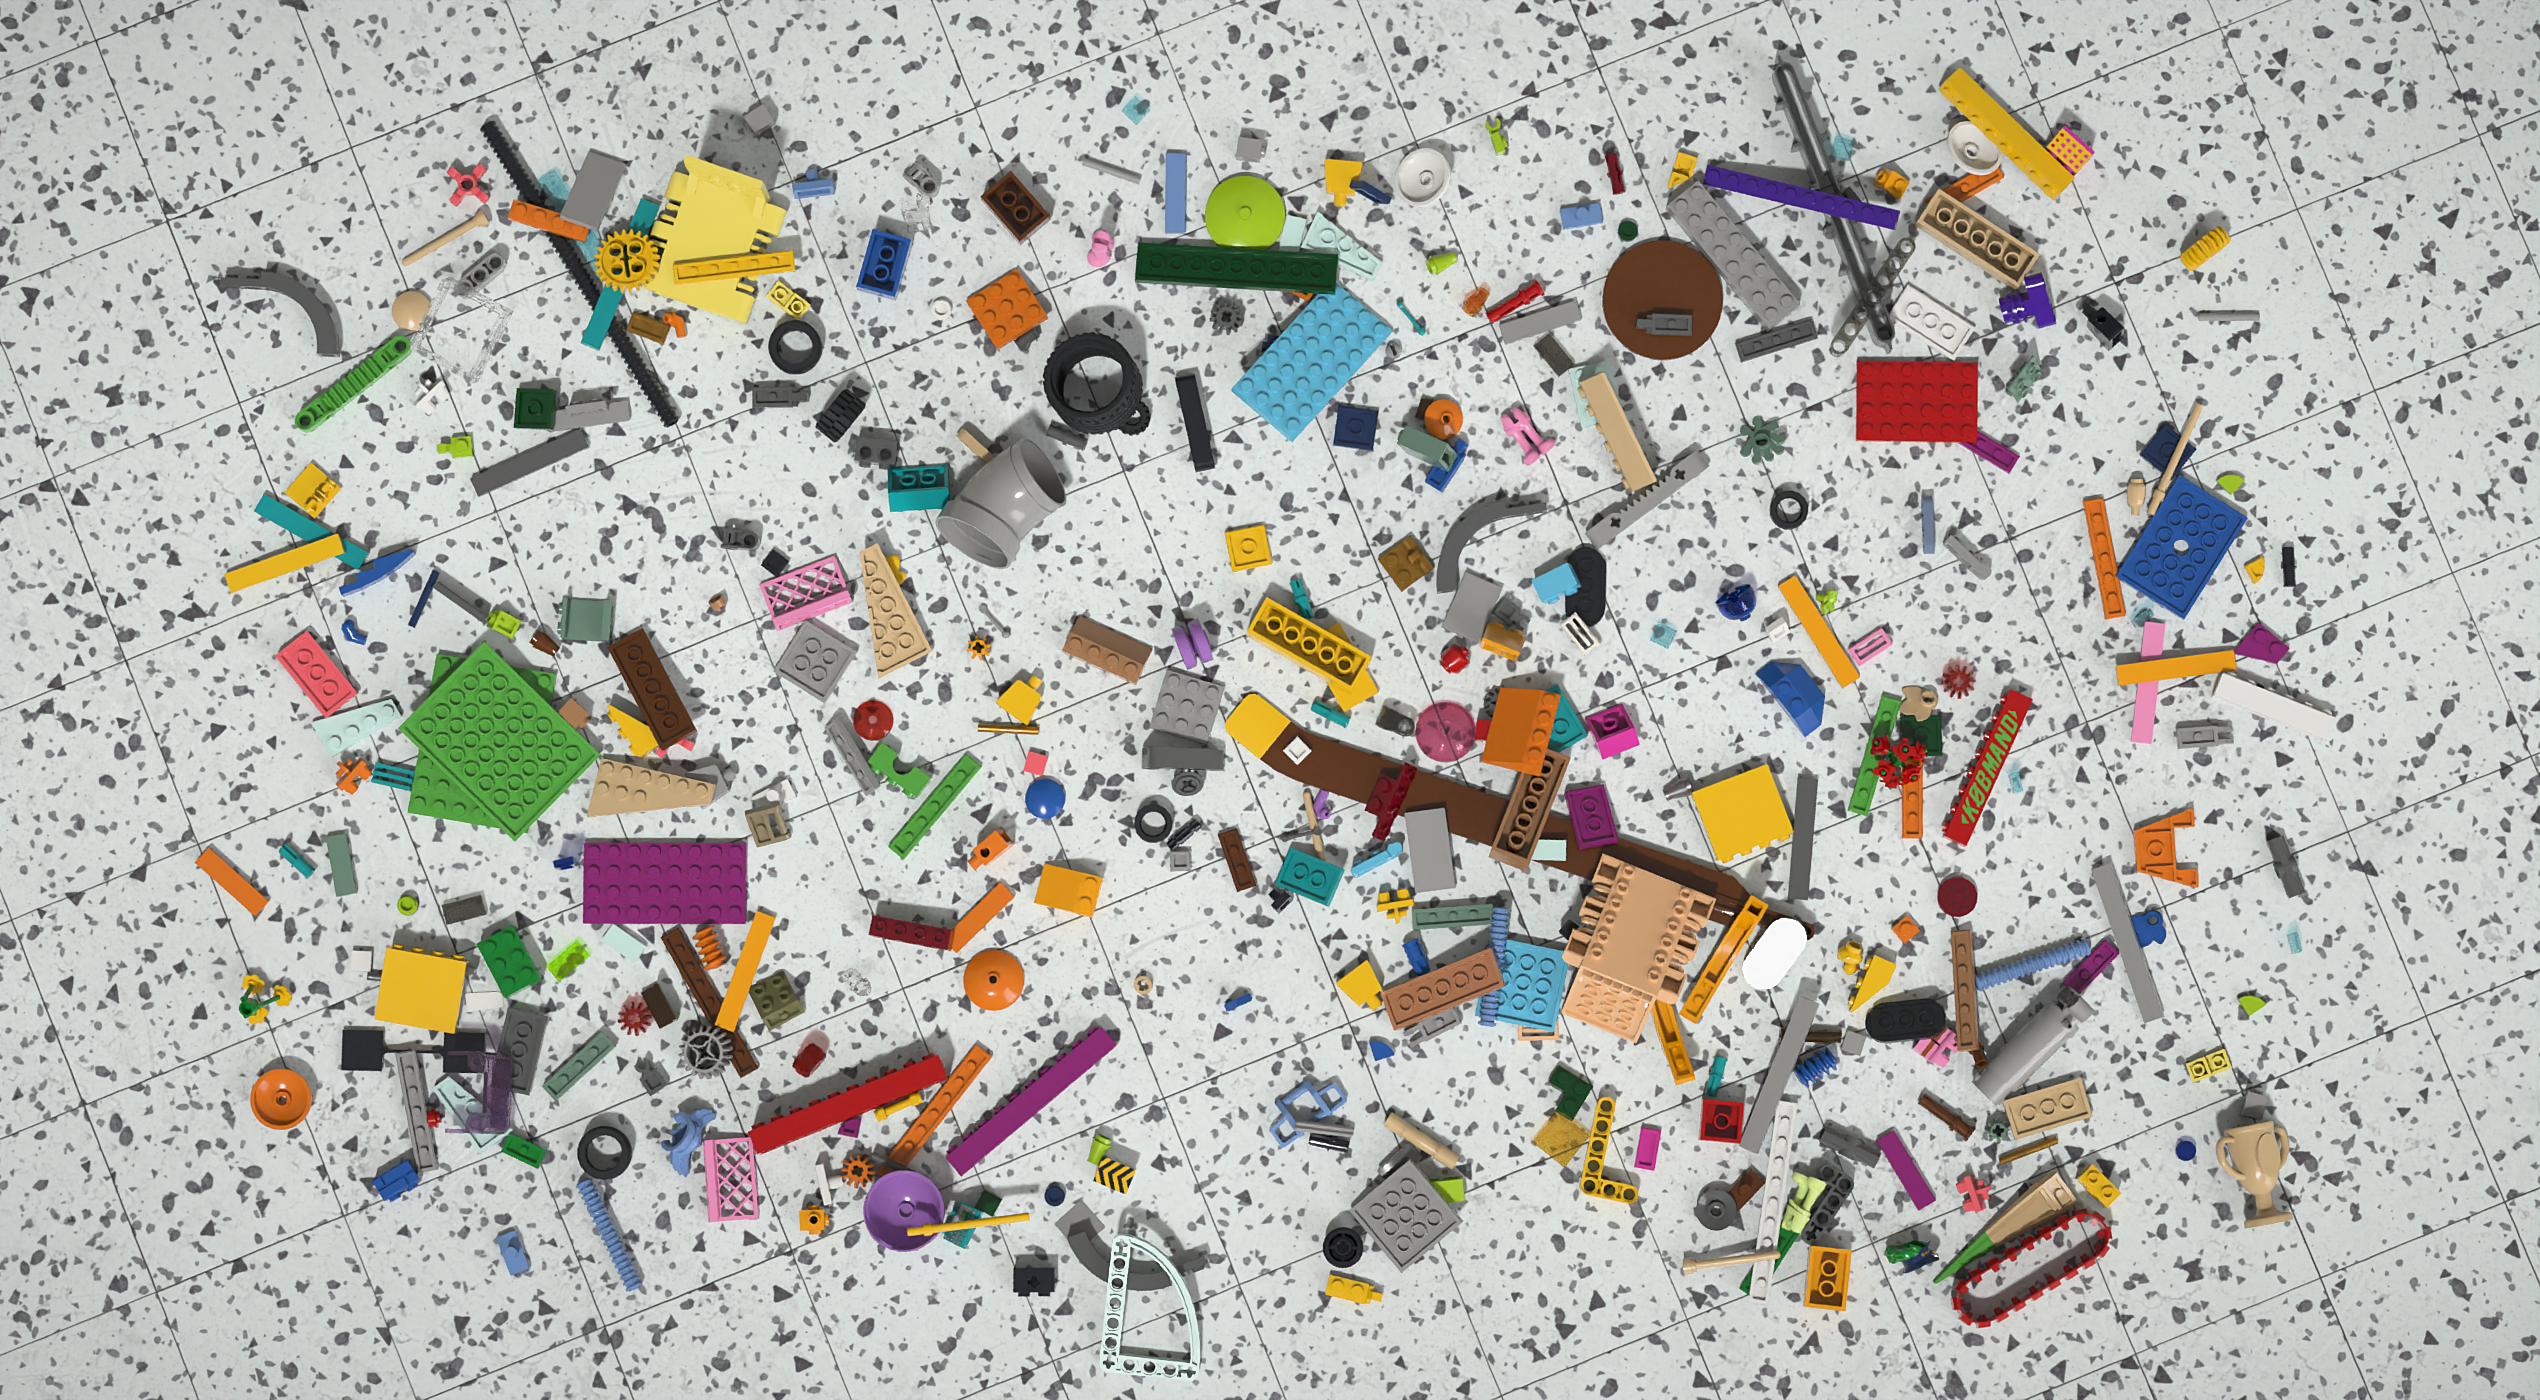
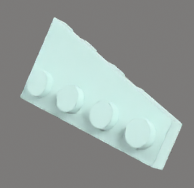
M389 699L311 723L328 753L333 758L398 720L402 715L394 701Z
M447 1077L432 1088L479 1154H482L513 1131L512 1128L451 1077Z

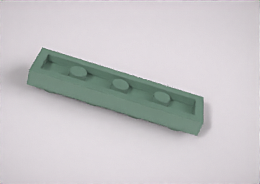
M1493 904L1412 910L1413 930L1492 925Z
M603 1031L600 1032L542 1087L557 1101L608 1055L616 1045Z

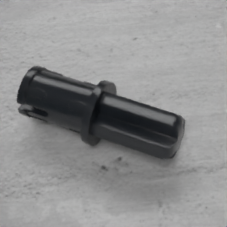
M2283 547V566L2281 567L2283 569V587H2295V569L2297 566H2295L2294 548Z
M1314 1133L1310 1134L1309 1145L1326 1148L1327 1151L1330 1149L1346 1154L1348 1152L1350 1141L1332 1138V1135L1327 1137Z

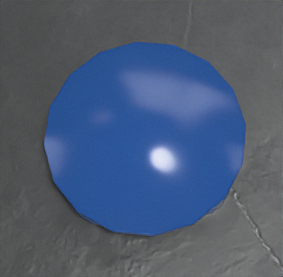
M1040 779L1028 787L1025 794V803L1033 816L1040 819H1051L1062 811L1065 804V794L1057 782L1050 779Z

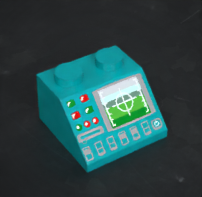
M960 1202L959 1205L955 1204L951 1215L954 1216L951 1222L981 1219L984 1212L964 1202ZM976 1228L942 1232L945 1234L943 1239L966 1249Z

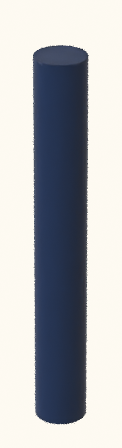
M432 570L408 626L416 627L433 590V585L438 579L439 572Z

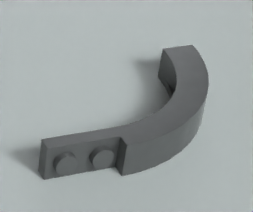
M261 271V279H258L259 276L246 275V278H238L239 275L226 274V277H220V285L223 288L268 290L281 293L293 299L303 307L312 321L317 339V354L322 357H340L339 339L332 317L322 302L301 283L287 276Z
M1504 500L1484 506L1467 516L1454 529L1442 549L1436 573L1437 594L1457 591L1456 569L1458 559L1464 546L1476 532L1498 520L1546 513V502L1541 503V500L1530 501L1529 505L1521 506V503L1510 504L1509 508H1506Z
M1084 1231L1068 1237L1067 1241L1072 1251L1083 1266L1096 1277L1108 1283L1110 1263L1095 1250L1087 1232ZM1202 1256L1176 1266L1181 1276L1184 1277V1272L1191 1269L1193 1273L1205 1269L1203 1265L1207 1264L1205 1257ZM1166 1271L1154 1274H1134L1128 1272L1126 1289L1152 1291L1172 1285L1169 1279L1170 1276ZM1114 1278L1112 1285L1120 1288L1123 1286V1281L1120 1278Z

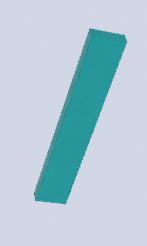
M263 494L254 510L257 514L309 543L335 535L333 532ZM340 537L345 553L335 556V558L360 570L369 553Z

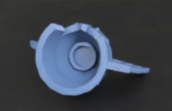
M695 1109L689 1115L685 1112L674 1114L677 1124H681L676 1130H670V1134L673 1135L672 1143L670 1140H663L661 1146L665 1151H670V1164L673 1165L674 1170L679 1175L683 1174L684 1177H687L690 1173L688 1165L690 1153L702 1146L701 1131L707 1123L716 1118L717 1113H712V1109Z

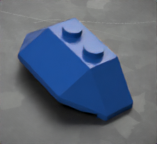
M1771 661L1755 674L1804 737L1821 726L1825 695L1801 664Z

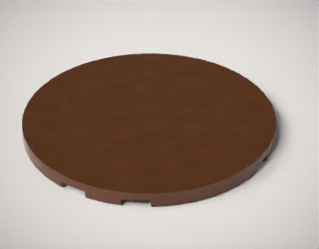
M1651 241L1632 248L1614 264L1605 281L1602 307L1611 333L1626 349L1651 360L1667 361L1685 357L1698 350L1709 340L1721 317L1723 293L1717 273L1708 260L1699 252L1687 245L1674 241ZM1652 314L1692 315V335L1646 334V329H1636V320L1646 319V315Z

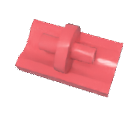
M1974 1174L1964 1177V1180L1956 1184L1959 1194L1969 1191L1971 1199L1963 1201L1965 1212L1975 1210L1979 1212L1986 1209L1983 1200L1990 1199L1987 1191L1992 1189L1991 1185L1985 1187L1983 1180L1976 1182Z

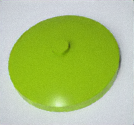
M1252 176L1233 177L1221 183L1210 195L1205 209L1206 228L1212 240L1219 247L1267 250L1274 245L1283 231L1285 223L1284 204L1278 192L1266 181Z

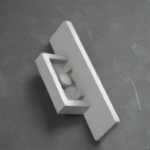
M602 398L591 399L590 403L582 404V401L571 402L570 406H565L566 409L555 411L554 430L550 431L556 432L629 421L628 402L607 403L602 401Z

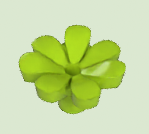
M1829 589L1825 595L1817 594L1816 601L1822 603L1820 606L1822 613L1833 612L1835 608L1833 603L1837 601V590Z

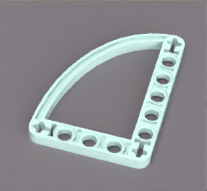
M1117 1234L1113 1239L1100 1353L1101 1369L1113 1373L1193 1381L1199 1375L1200 1334L1195 1307L1183 1277L1172 1261L1155 1245L1134 1235ZM1120 1239H1124V1242L1127 1243L1123 1247V1253H1119V1244L1116 1243ZM1131 1247L1145 1252L1156 1260L1176 1286L1187 1316L1191 1344V1361L1119 1353ZM1117 1258L1124 1259L1125 1266L1117 1268L1114 1265V1260ZM1114 1278L1122 1279L1123 1286L1115 1288L1112 1285V1280ZM1112 1298H1119L1121 1305L1117 1308L1112 1307L1109 1302ZM1111 1317L1117 1318L1119 1325L1117 1327H1110L1107 1323L1108 1319ZM1108 1337L1116 1339L1117 1344L1114 1347L1106 1345L1105 1340ZM1108 1352H1112L1111 1361L1115 1362L1111 1363V1366H1107V1363L1103 1362L1107 1360ZM1132 1359L1135 1362L1134 1368H1125L1123 1365L1124 1361ZM1145 1362H1153L1155 1369L1153 1371H1146L1144 1369ZM1166 1364H1173L1176 1370L1174 1373L1169 1374L1165 1372L1164 1366ZM1179 1365H1182L1181 1369L1187 1370L1188 1366H1191L1192 1369L1196 1372H1192V1375H1188L1187 1371H1181V1375H1178Z

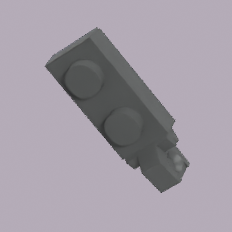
M1646 315V319L1636 320V329H1646V334L1691 336L1692 315Z
M752 388L753 409L798 407V402H809V394L798 393V388Z

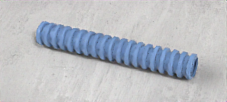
M1493 907L1494 914L1491 915L1493 920H1491L1492 926H1490L1492 932L1489 933L1491 939H1488L1490 945L1487 948H1493L1501 970L1503 969L1502 963H1504L1502 958L1505 957L1503 950H1506L1504 944L1507 943L1505 941V938H1507L1506 932L1508 931L1506 926L1509 925L1507 919H1510L1508 913L1511 910L1504 907ZM1496 990L1481 996L1483 1002L1480 1003L1482 1008H1480L1481 1015H1479V1018L1481 1019L1478 1021V1024L1489 1027L1496 1026L1494 1022L1497 1020L1495 1014L1498 1013L1496 1007H1499L1497 1001L1500 999L1498 998L1500 991Z
M2082 938V941L2076 940V943L2070 942V945L2064 944V947L2058 946V949L2052 948V951L2046 950V953L2040 952V955L2034 954V957L2028 956V959L2022 958V961L2016 960V963L2010 962V965L2004 964V967L1998 966V969L1992 968V971L1980 972V975L1975 974L1976 988L1982 991L1983 988L1988 989L1989 986L1994 987L1995 984L2000 985L2001 982L2006 983L2007 980L2012 981L2013 978L2018 979L2019 976L2024 977L2025 974L2028 976L2031 972L2034 974L2037 970L2040 972L2043 968L2046 970L2049 966L2052 968L2055 964L2058 966L2061 962L2064 964L2067 960L2070 962L2073 958L2076 960L2079 956L2082 958L2085 954L2088 956L2091 953L2089 943L2085 938Z
M588 1178L579 1182L576 1188H579V1194H582L581 1199L585 1200L584 1205L588 1206L587 1211H590V1217H593L592 1221L596 1223L595 1228L599 1229L598 1234L602 1235L601 1240H604L603 1244L607 1246L606 1250L610 1252L609 1257L613 1258L612 1263L615 1262L616 1264L614 1267L618 1269L617 1273L621 1275L620 1280L624 1281L623 1286L626 1285L627 1287L625 1289L626 1292H630L642 1286L643 1283L639 1281L640 1277L636 1275L637 1270L633 1269L634 1264L631 1265L630 1263L632 1260L628 1258L629 1254L625 1252L626 1248L622 1246L623 1241L620 1242L619 1240L621 1237L616 1234L618 1231L614 1229L615 1225L611 1223L612 1218L609 1219L608 1217L610 1214L605 1211L607 1208L603 1207L604 1202L600 1200L601 1196L597 1194L599 1191L594 1188L596 1185L592 1184L593 1179Z

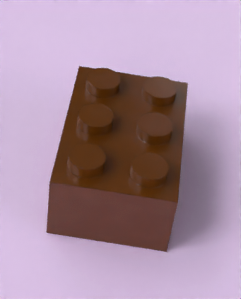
M1012 171L1008 172L980 196L981 201L1020 246L1051 220L1047 211Z

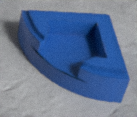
M1250 993L1245 994L1225 1004L1224 1007L1229 1012L1250 1002L1252 997Z
M1380 1041L1369 1042L1375 1061L1394 1056V1052L1387 1044Z

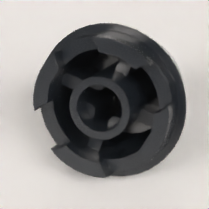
M1347 1227L1336 1228L1325 1237L1323 1253L1326 1260L1333 1266L1348 1268L1360 1260L1363 1254V1242L1356 1231Z

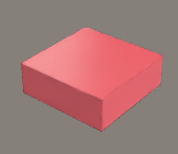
M1029 751L1023 771L1043 776L1048 756Z

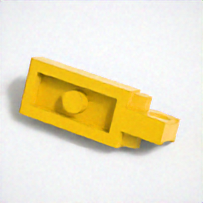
M1329 1275L1325 1295L1361 1304H1370L1371 1300L1381 1302L1383 1296L1381 1293L1373 1292L1374 1286Z

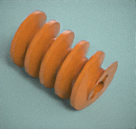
M715 925L696 931L697 933L692 937L693 940H699L695 947L702 948L698 955H705L701 959V963H708L703 967L704 970H713L728 964L722 963L727 958L726 955H720L724 949L717 948L721 940H714L718 933L711 932L716 927Z

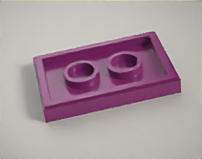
M1604 784L1566 791L1564 793L1579 850L1618 843L1619 839Z

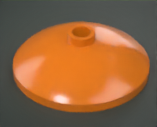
M988 950L979 953L968 963L963 976L964 989L969 999L978 1007L989 1011H998L1011 1006L1020 997L1024 986V974L1020 964L1013 956L1000 950ZM996 976V983H990L989 978Z
M274 1069L268 1071L255 1082L250 1095L251 1109L258 1121L266 1127L276 1130L293 1128L300 1124L310 1111L312 1104L310 1087L301 1075L292 1070ZM282 1096L287 1098L284 1104L280 1102Z

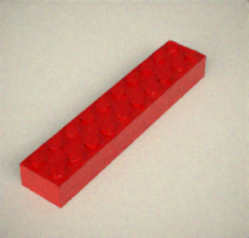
M933 1053L922 1057L923 1061L919 1063L911 1061L904 1064V1069L902 1070L891 1069L884 1072L885 1076L878 1079V1076L871 1077L865 1080L866 1084L862 1086L854 1084L847 1087V1092L845 1093L834 1092L827 1095L828 1099L825 1101H821V1099L814 1100L808 1103L809 1107L805 1109L797 1107L790 1110V1115L784 1117L780 1114L770 1118L771 1122L768 1124L760 1122L751 1126L752 1130L748 1131L756 1153L762 1155L949 1079L940 1056H935Z

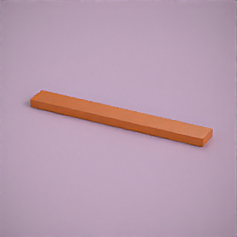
M976 1044L887 1158L907 1167L992 1056ZM883 1164L876 1171L881 1177L895 1172V1170Z

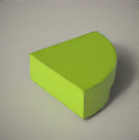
M2226 475L2216 482L2229 495H2232L2245 479L2237 475Z
M2244 996L2237 999L2248 1016H2251L2266 1005L2264 1001L2255 996Z

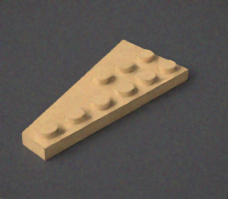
M878 543L860 551V559L879 679L932 652V649Z
M601 758L586 817L592 818L604 815L610 816L623 813L629 814L711 805L716 785Z

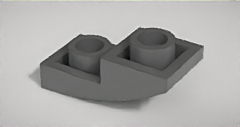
M1408 1142L1395 1152L1391 1159L1380 1166L1377 1172L1386 1180L1410 1159L1417 1164L1423 1156Z

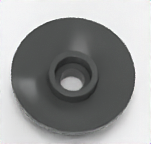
M1711 1190L1704 1193L1698 1200L1696 1215L1699 1222L1705 1228L1714 1231L1723 1230L1729 1227L1735 1220L1737 1213L1736 1203L1728 1193L1722 1190ZM1714 1206H1718L1720 1208V1212L1715 1214L1713 1213L1712 1208Z

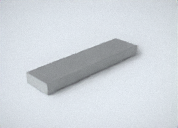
M1572 301L1501 324L1499 328L1504 343L1507 345L1581 321L1582 319L1576 301Z
M840 717L834 719L825 729L862 791L868 796L881 785Z

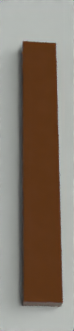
M676 928L662 936L661 939L709 1024L713 1025L714 1031L717 1027L715 1022L722 1003L680 929ZM720 1028L719 1034L726 1032L727 1035L724 1039L731 1040L727 1046L733 1047V1050L728 1051V1054L733 1055L730 1061L740 1078L757 1070L758 1066L737 1029L735 1028L733 1033Z

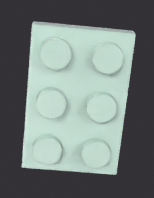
M1608 361L1568 370L1581 429L1595 426L1597 422L1594 416L1590 417L1586 409L1588 405L1586 399H1582L1578 393L1577 388L1580 387L1578 382L1598 372H1605L1615 393Z

